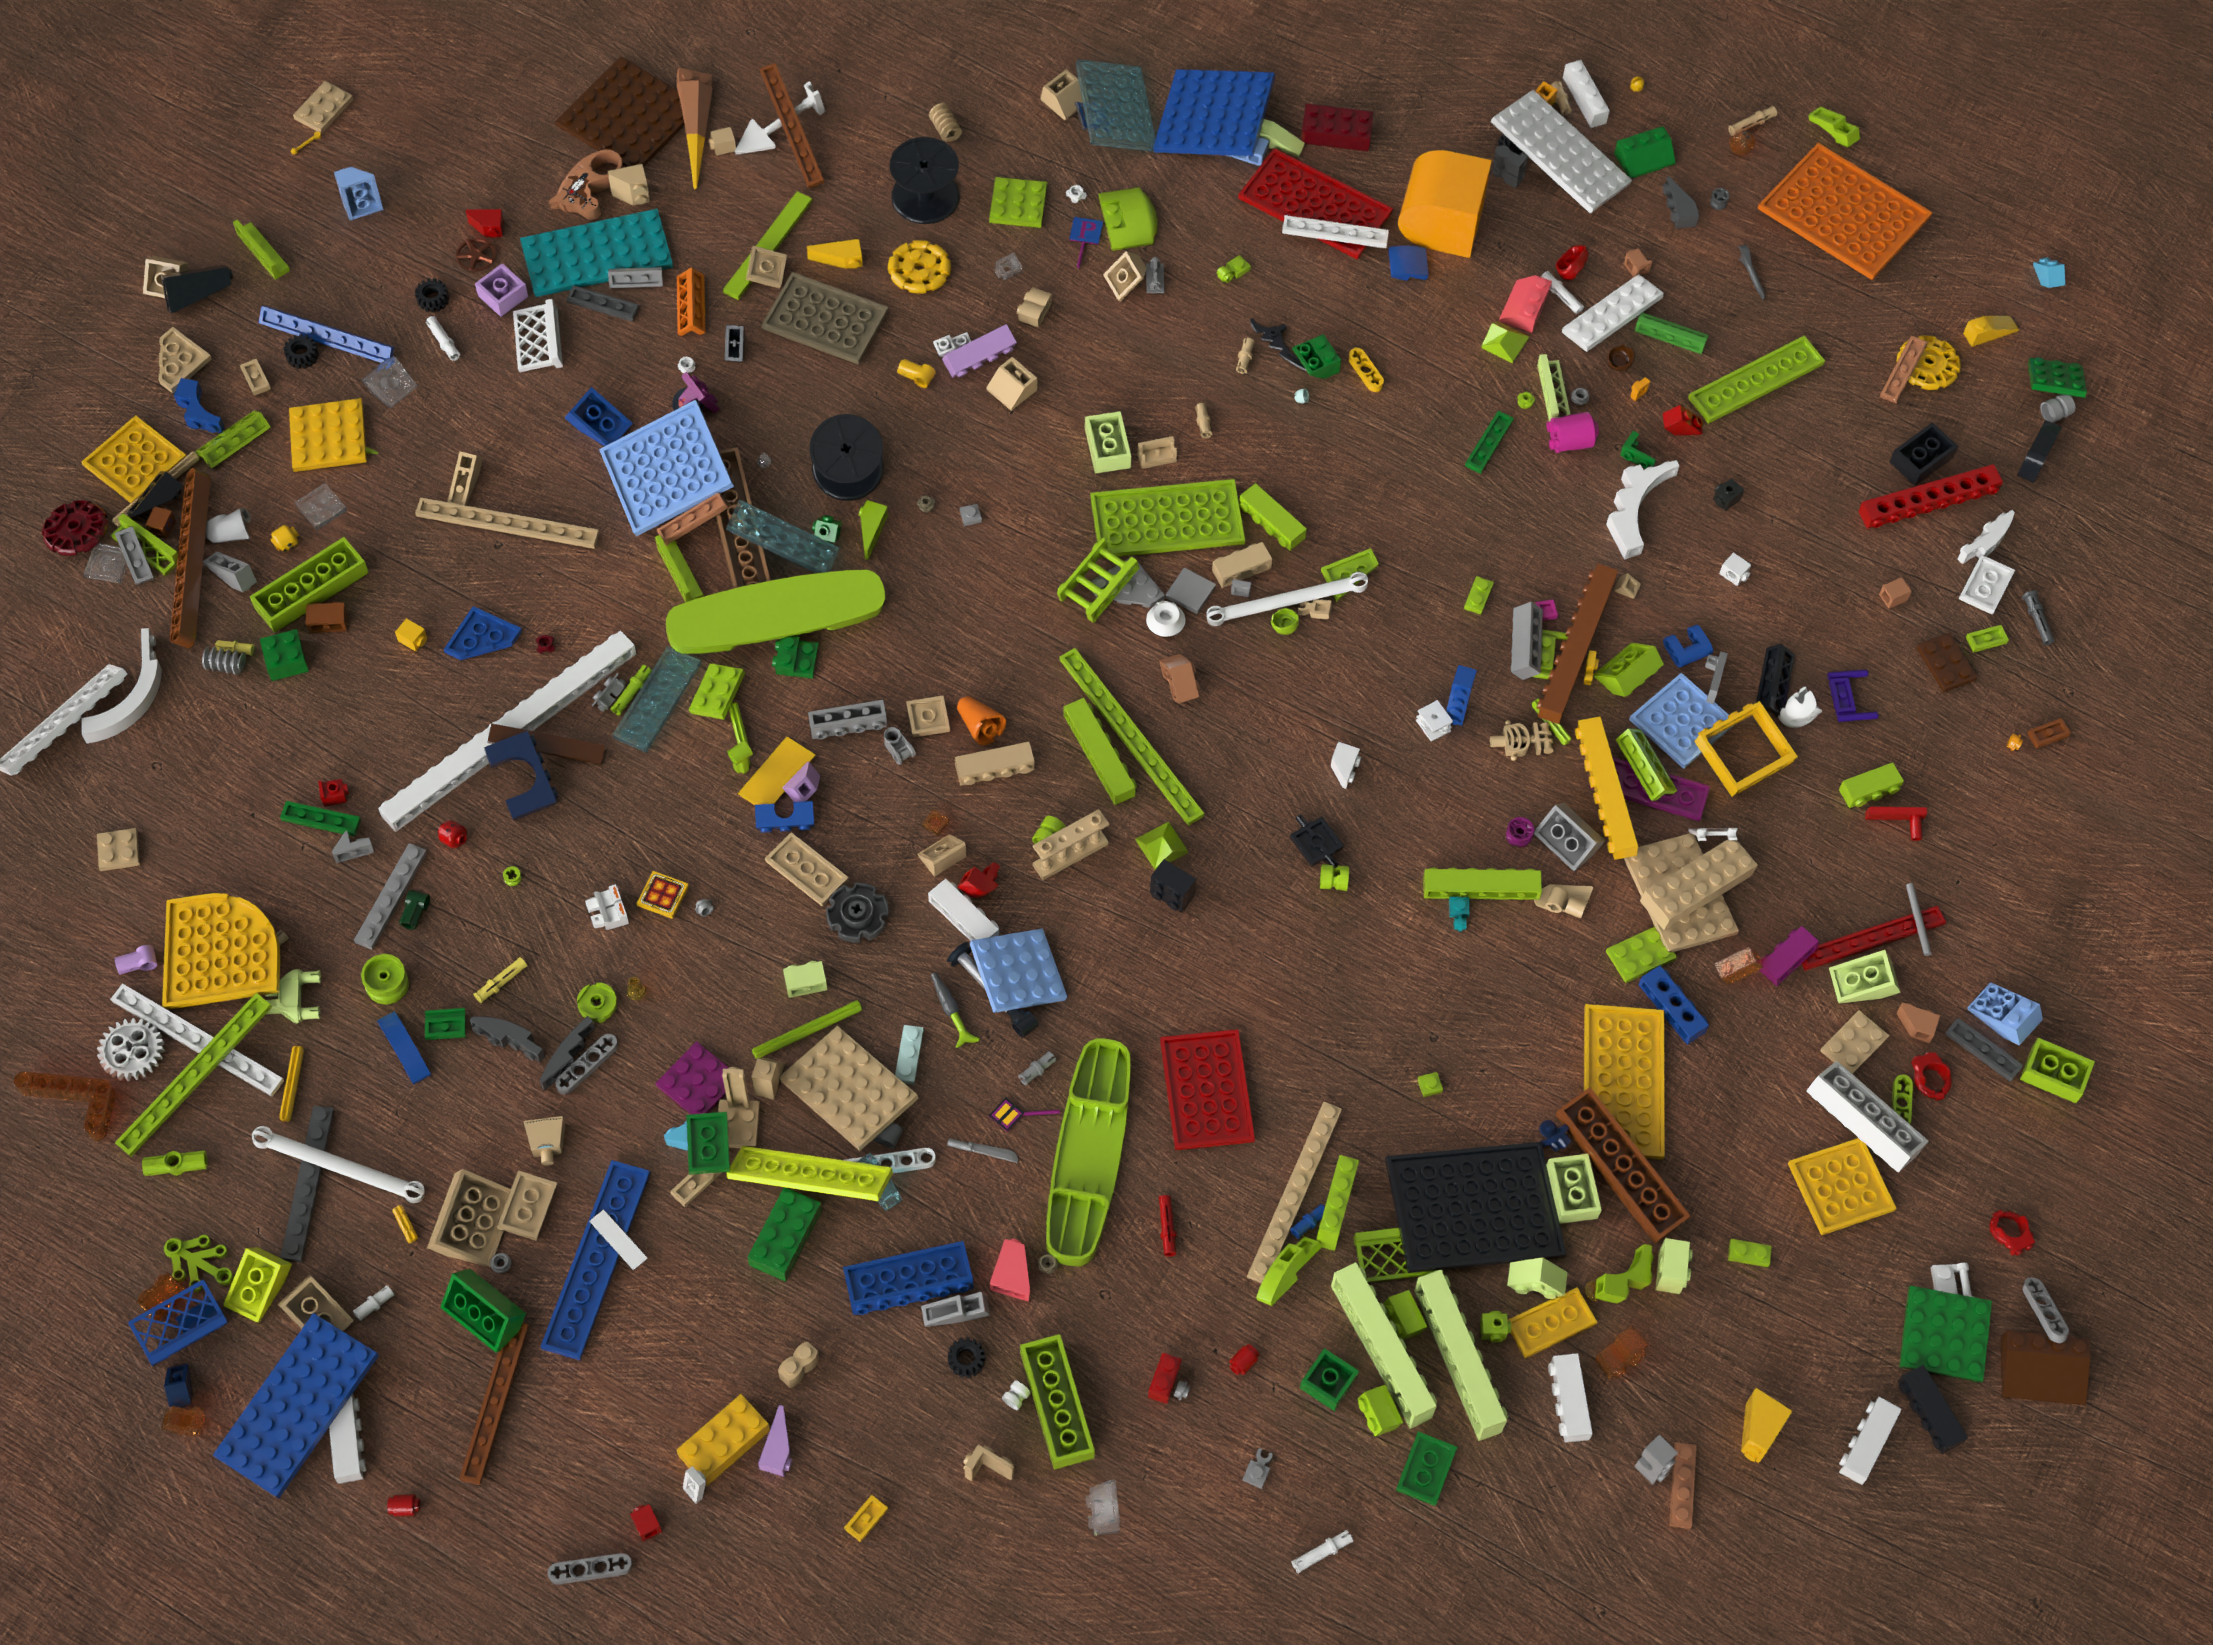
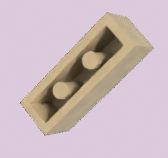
M1263 542L1252 544L1246 549L1236 550L1228 556L1217 558L1213 561L1212 572L1221 588L1231 585L1233 579L1241 581L1271 569L1272 558Z

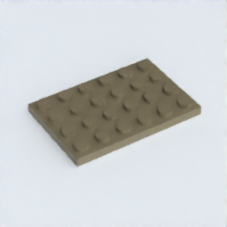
M792 272L763 321L762 329L859 365L889 310L887 306Z

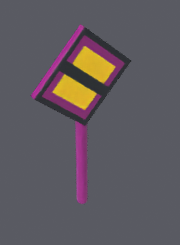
M1005 1098L989 1114V1117L1008 1132L1022 1116L1059 1114L1061 1111L1023 1112Z

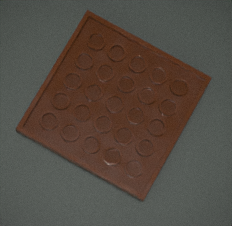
M622 56L555 121L556 126L595 150H612L617 152L622 159L624 167L642 164L644 167L685 126L678 90Z

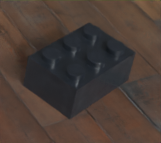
M1932 422L1895 449L1889 463L1916 486L1951 460L1958 446Z

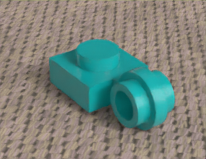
M1449 897V917H1456L1454 918L1453 927L1458 932H1462V930H1466V918H1469L1470 915L1469 897Z

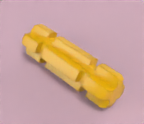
M399 1205L393 1208L392 1211L405 1234L407 1242L413 1243L418 1239V1236L403 1206Z

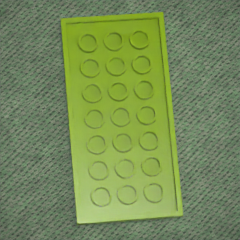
M1235 479L1090 493L1097 542L1105 538L1108 545L1107 550L1117 557L1245 544Z

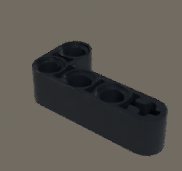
M2047 420L2044 421L2017 476L2034 483L2062 428L2061 426Z

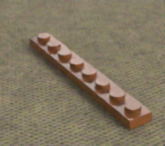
M773 63L759 68L808 189L823 184L824 179L776 64Z
M522 1323L520 1331L498 1352L459 1477L460 1481L481 1485L529 1330L528 1324Z

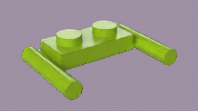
M1542 629L1541 674L1532 677L1548 679L1551 669H1553L1555 640H1567L1568 637L1565 636V632Z

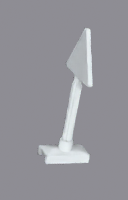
M809 81L804 85L808 97L794 108L797 115L811 107L819 115L826 112L819 91L814 92ZM752 119L735 149V154L775 149L776 146L768 135L782 126L780 120L777 119L766 128L761 129Z

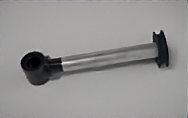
M969 942L962 943L949 955L947 962H951V967L961 963L985 989L977 964L969 956L972 951L971 947L968 946ZM1019 1009L1005 1011L1011 1017V1025L1014 1031L1021 1038H1025L1039 1026L1038 1021L1029 1011L1025 1012Z

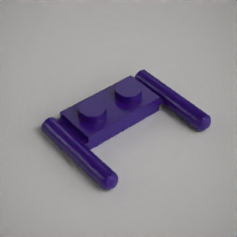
M1868 670L1827 673L1838 722L1870 720L1879 717L1878 712H1855L1856 707L1849 678L1867 677L1869 675Z

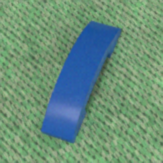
M395 1011L377 1020L411 1082L415 1084L430 1076V1071Z

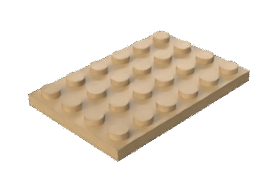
M1689 833L1638 847L1637 856L1627 857L1624 860L1642 897L1646 889L1699 858L1703 853L1694 834ZM1722 895L1665 930L1661 928L1649 913L1657 932L1660 934L1663 945L1666 946L1670 953L1734 936L1739 932Z
M838 1026L780 1076V1081L859 1151L919 1099L913 1090Z

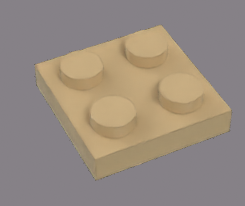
M753 246L746 280L780 289L787 255Z
M944 696L906 701L913 738L950 732Z
M136 828L97 834L100 871L140 865L138 831Z

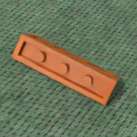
M692 267L677 276L678 335L680 336L685 335L691 330L700 336L706 333L704 274Z

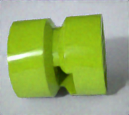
M1046 816L1040 828L1032 837V841L1036 844L1066 826L1059 819L1053 816Z
M1322 864L1320 889L1331 890L1332 887H1335L1336 890L1347 891L1349 866L1338 865L1337 868H1334L1333 865Z

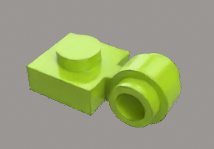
M1239 255L1226 263V267L1221 266L1217 270L1218 278L1222 282L1229 283L1234 276L1238 279L1249 272L1251 266Z

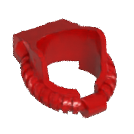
M1927 1052L1924 1056H1915L1911 1064L1915 1071L1914 1080L1918 1090L1927 1098L1931 1097V1099L1934 1098L1936 1101L1944 1099V1095L1949 1092L1952 1085L1949 1067L1942 1063V1058L1936 1052ZM1924 1071H1938L1937 1073L1944 1081V1087L1940 1092L1935 1093V1090L1925 1086Z
M2002 1210L1993 1213L1989 1224L1990 1233H1992L1994 1239L2001 1244L2004 1243L2006 1248L2011 1250L2009 1253L2012 1256H2019L2024 1250L2029 1251L2034 1247V1234L2030 1232L2028 1220L2024 1215L2019 1216L2018 1213H2011V1211L2003 1212ZM2008 1218L2016 1222L2020 1229V1236L2016 1238L2010 1237L2001 1227L1998 1228L1999 1219Z

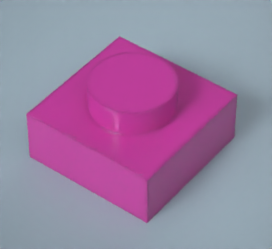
M1554 600L1535 602L1537 606L1543 609L1542 621L1557 619L1558 613Z

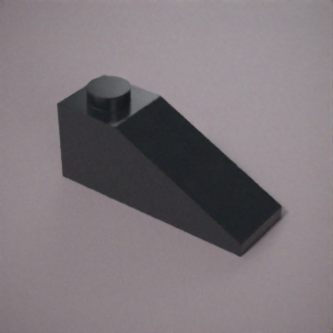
M160 471L126 514L137 516L154 508V506L157 507L177 498L181 493L180 489L183 485L167 471Z

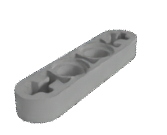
M612 1034L603 1035L558 1076L555 1082L558 1092L565 1095L571 1093L604 1063L618 1048L616 1037ZM607 1041L610 1043L612 1041V1046L610 1047L609 1045H607L605 1047V1042ZM592 1053L600 1055L599 1059L594 1062L589 1060V1056ZM577 1067L585 1068V1072L582 1075H576L574 1070ZM562 1082H565V1083L568 1082L569 1086H568V1087H566V1086H563V1087H562L561 1083H562Z
M2027 1278L2023 1285V1293L2048 1337L2056 1343L2065 1342L2069 1334V1328L2045 1286L2037 1278ZM2036 1300L2044 1301L2046 1304H2039ZM2045 1315H2050V1316L2054 1317L2055 1319H2054V1320H2050V1319L2046 1318Z
M620 1553L559 1562L549 1567L548 1577L552 1583L560 1585L620 1576L631 1571L632 1561L628 1555ZM622 1559H624L625 1563H628L624 1565V1569H620L619 1566H613L614 1571H611L609 1561H612L613 1565L620 1564ZM599 1562L607 1564L606 1570L602 1573L595 1571V1566ZM578 1565L585 1567V1572L581 1576H576L573 1573L574 1568ZM566 1567H569L571 1577L564 1573L560 1574V1578L556 1579L555 1575L552 1574L556 1573V1569H560L561 1572H568Z

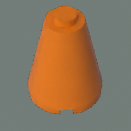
M970 696L959 700L957 710L973 739L979 745L991 744L995 741L993 738L996 735L1000 737L1006 727V719L1001 713Z

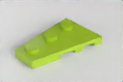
M1370 548L1321 568V572L1326 582L1329 583L1350 578L1356 572H1362L1367 576L1378 567L1379 563ZM1358 580L1353 584L1356 586L1361 580ZM1347 592L1333 595L1336 602Z

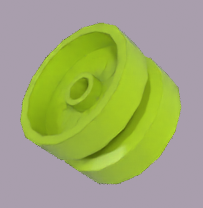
M390 954L376 955L369 959L362 968L361 978L365 990L371 1000L378 1004L388 1005L396 1003L407 993L409 979L404 965L399 958Z

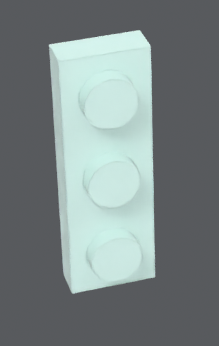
M904 1025L895 1076L904 1084H915L924 1032L923 1027Z

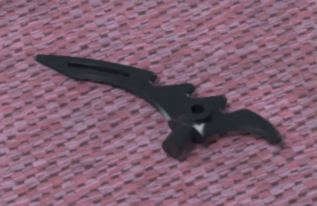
M1251 318L1250 323L1256 333H1264L1261 340L1271 341L1272 343L1269 344L1270 348L1282 350L1279 353L1281 357L1306 371L1299 358L1292 354L1284 343L1282 332L1287 330L1284 323L1278 327H1263L1254 318Z

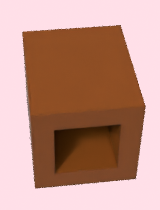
M154 506L147 520L146 527L153 535L167 539L176 520L172 511L168 508Z

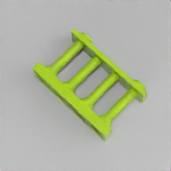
M1105 538L1094 544L1089 555L1068 580L1059 586L1057 591L1061 602L1068 596L1086 608L1087 618L1092 623H1095L1140 569L1138 561L1132 556L1128 561H1123L1108 551ZM1103 555L1121 567V570L1117 574L1112 575L1097 565L1096 562ZM1092 569L1108 580L1109 584L1101 589L1084 576ZM1080 583L1097 594L1098 597L1094 602L1090 603L1072 590Z

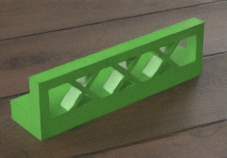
M1643 312L1639 316L1635 332L1702 354L1709 336Z

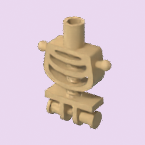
M1507 720L1502 736H1490V747H1505L1506 756H1511L1512 761H1516L1517 757L1525 756L1530 743L1535 744L1536 755L1541 754V746H1544L1543 751L1545 754H1550L1554 751L1551 745L1553 740L1549 738L1552 736L1551 731H1549V723L1540 724L1541 731H1538V724L1533 723V735L1529 736V732L1523 724H1511V721ZM1522 743L1526 744L1524 748H1521Z

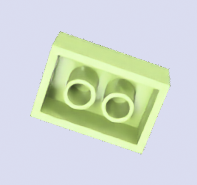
M1121 411L1086 416L1085 432L1095 474L1131 468V453Z
M1589 1154L1549 1159L1546 1166L1559 1223L1598 1219L1601 1206Z

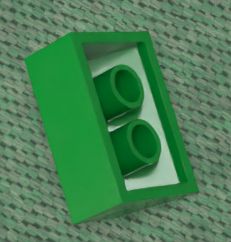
M1664 126L1617 141L1614 155L1630 179L1675 165L1676 163L1672 141Z

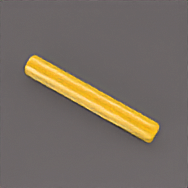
M293 1046L279 1116L281 1121L289 1122L292 1117L304 1049L301 1046Z

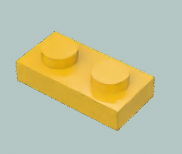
M871 1495L846 1524L844 1529L859 1542H862L888 1511V1507Z

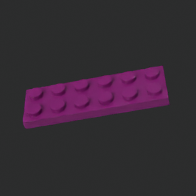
M1612 757L1624 799L1700 822L1710 786L1668 774L1677 792L1674 794H1664L1657 801H1651L1629 762Z

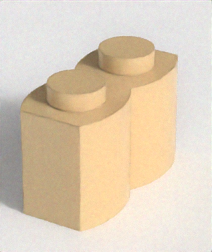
M1032 287L1030 292L1027 291L1024 303L1020 304L1017 309L1019 321L1039 327L1052 304V294Z
M808 1341L799 1345L793 1356L784 1360L778 1369L779 1378L789 1388L798 1385L803 1379L804 1374L813 1370L818 1364V1350Z

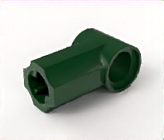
M409 890L405 900V909L399 924L405 929H416L423 911H426L429 906L430 895Z

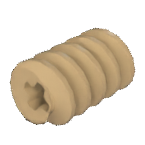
M946 103L935 105L929 113L933 125L938 130L942 140L946 142L956 140L962 133L959 124Z

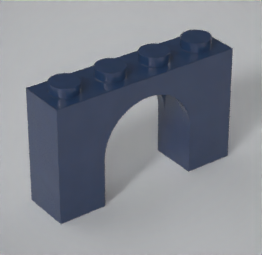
M528 731L484 747L491 768L512 760H521L528 763L535 771L536 780L533 787L521 795L506 800V805L513 821L556 804V799L559 798L555 787H550L548 781H551L548 770L543 769L541 764L544 763L541 753L536 752L534 746L537 743L533 734L529 735Z

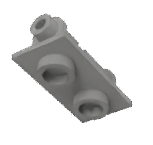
M1153 257L1150 263H1146V293H1164V263H1160L1157 257Z
M618 673L614 677L610 676L603 684L606 688L603 691L598 690L592 699L595 702L591 705L592 707L598 704V709L602 712L609 709L615 700L610 694L612 693L617 697L625 688L626 682L623 679L618 680L616 678Z

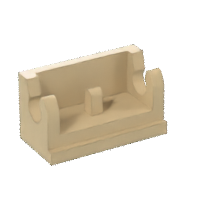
M1173 436L1138 443L1137 455L1141 468L1177 462V449L1174 448Z

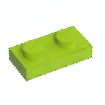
M1476 576L1464 609L1482 615L1494 582Z
M2002 625L1968 633L1966 636L1973 653L2004 645L2009 641Z
M1735 1239L1730 1240L1728 1261L1769 1267L1771 1258L1770 1245Z

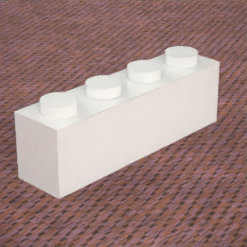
M1582 60L1566 64L1563 79L1590 128L1606 124L1609 109Z
M945 878L928 893L929 902L970 941L999 936V926L996 922L990 921L981 908H976L967 895H962L955 883H950Z
M1578 1354L1553 1356L1551 1363L1548 1364L1550 1376H1553L1554 1379L1552 1392L1554 1396H1557L1558 1403L1555 1404L1557 1416H1560L1561 1423H1559L1560 1435L1564 1436L1565 1442L1590 1440L1592 1428Z
M353 1394L329 1427L334 1478L338 1484L364 1479L363 1472H366L365 1459L361 1458V1452L364 1451L363 1439H359V1431H362V1424L360 1418L357 1419V1411H360V1404L358 1398L355 1399Z
M1878 1397L1875 1402H1870L1866 1409V1412L1869 1413L1866 1420L1862 1418L1857 1427V1430L1860 1431L1858 1436H1853L1848 1445L1851 1448L1849 1454L1845 1453L1839 1463L1842 1465L1841 1474L1861 1485L1866 1481L1902 1410L1901 1408L1881 1397Z

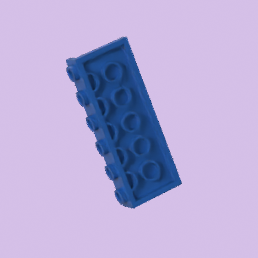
M964 1241L843 1267L853 1315H864L871 1311L886 1310L894 1306H905L917 1301L923 1302L931 1298L946 1297L949 1294L965 1293L974 1289Z

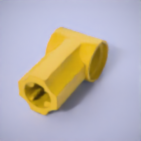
M906 359L901 360L897 369L898 374L914 380L915 384L921 388H927L936 374L935 369L930 365L923 364L921 366Z

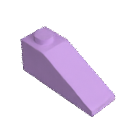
M779 1405L758 1464L760 1470L784 1477L785 1472L790 1470L793 1459L790 1458L784 1407Z

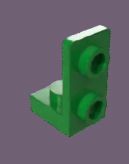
M1632 431L1622 447L1620 456L1624 457L1627 461L1641 465L1643 469L1651 466L1654 467L1656 459L1637 450L1640 443L1638 441L1639 433Z

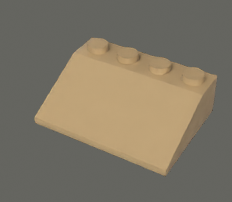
M465 1169L456 1172L427 1248L448 1257L491 1267L490 1261L496 1253L504 1231L498 1229V1223L511 1189Z

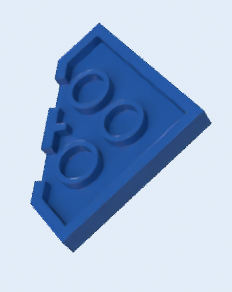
M473 606L445 646L444 652L459 660H464L508 648L514 645L522 633V629Z

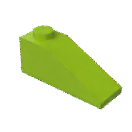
M867 500L865 505L861 506L859 516L861 517L865 559L869 560L888 518V506Z

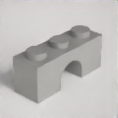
M1658 1435L1644 1449L1641 1454L1642 1457L1636 1463L1635 1468L1652 1484L1657 1480L1662 1482L1669 1475L1673 1468L1672 1466L1677 1462L1675 1457L1678 1452Z

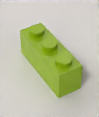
M1892 762L1844 780L1839 791L1849 808L1861 807L1868 801L1881 799L1884 795L1896 794L1900 791L1904 780Z

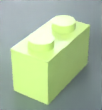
M810 961L799 966L790 965L783 969L789 998L827 990L822 961Z

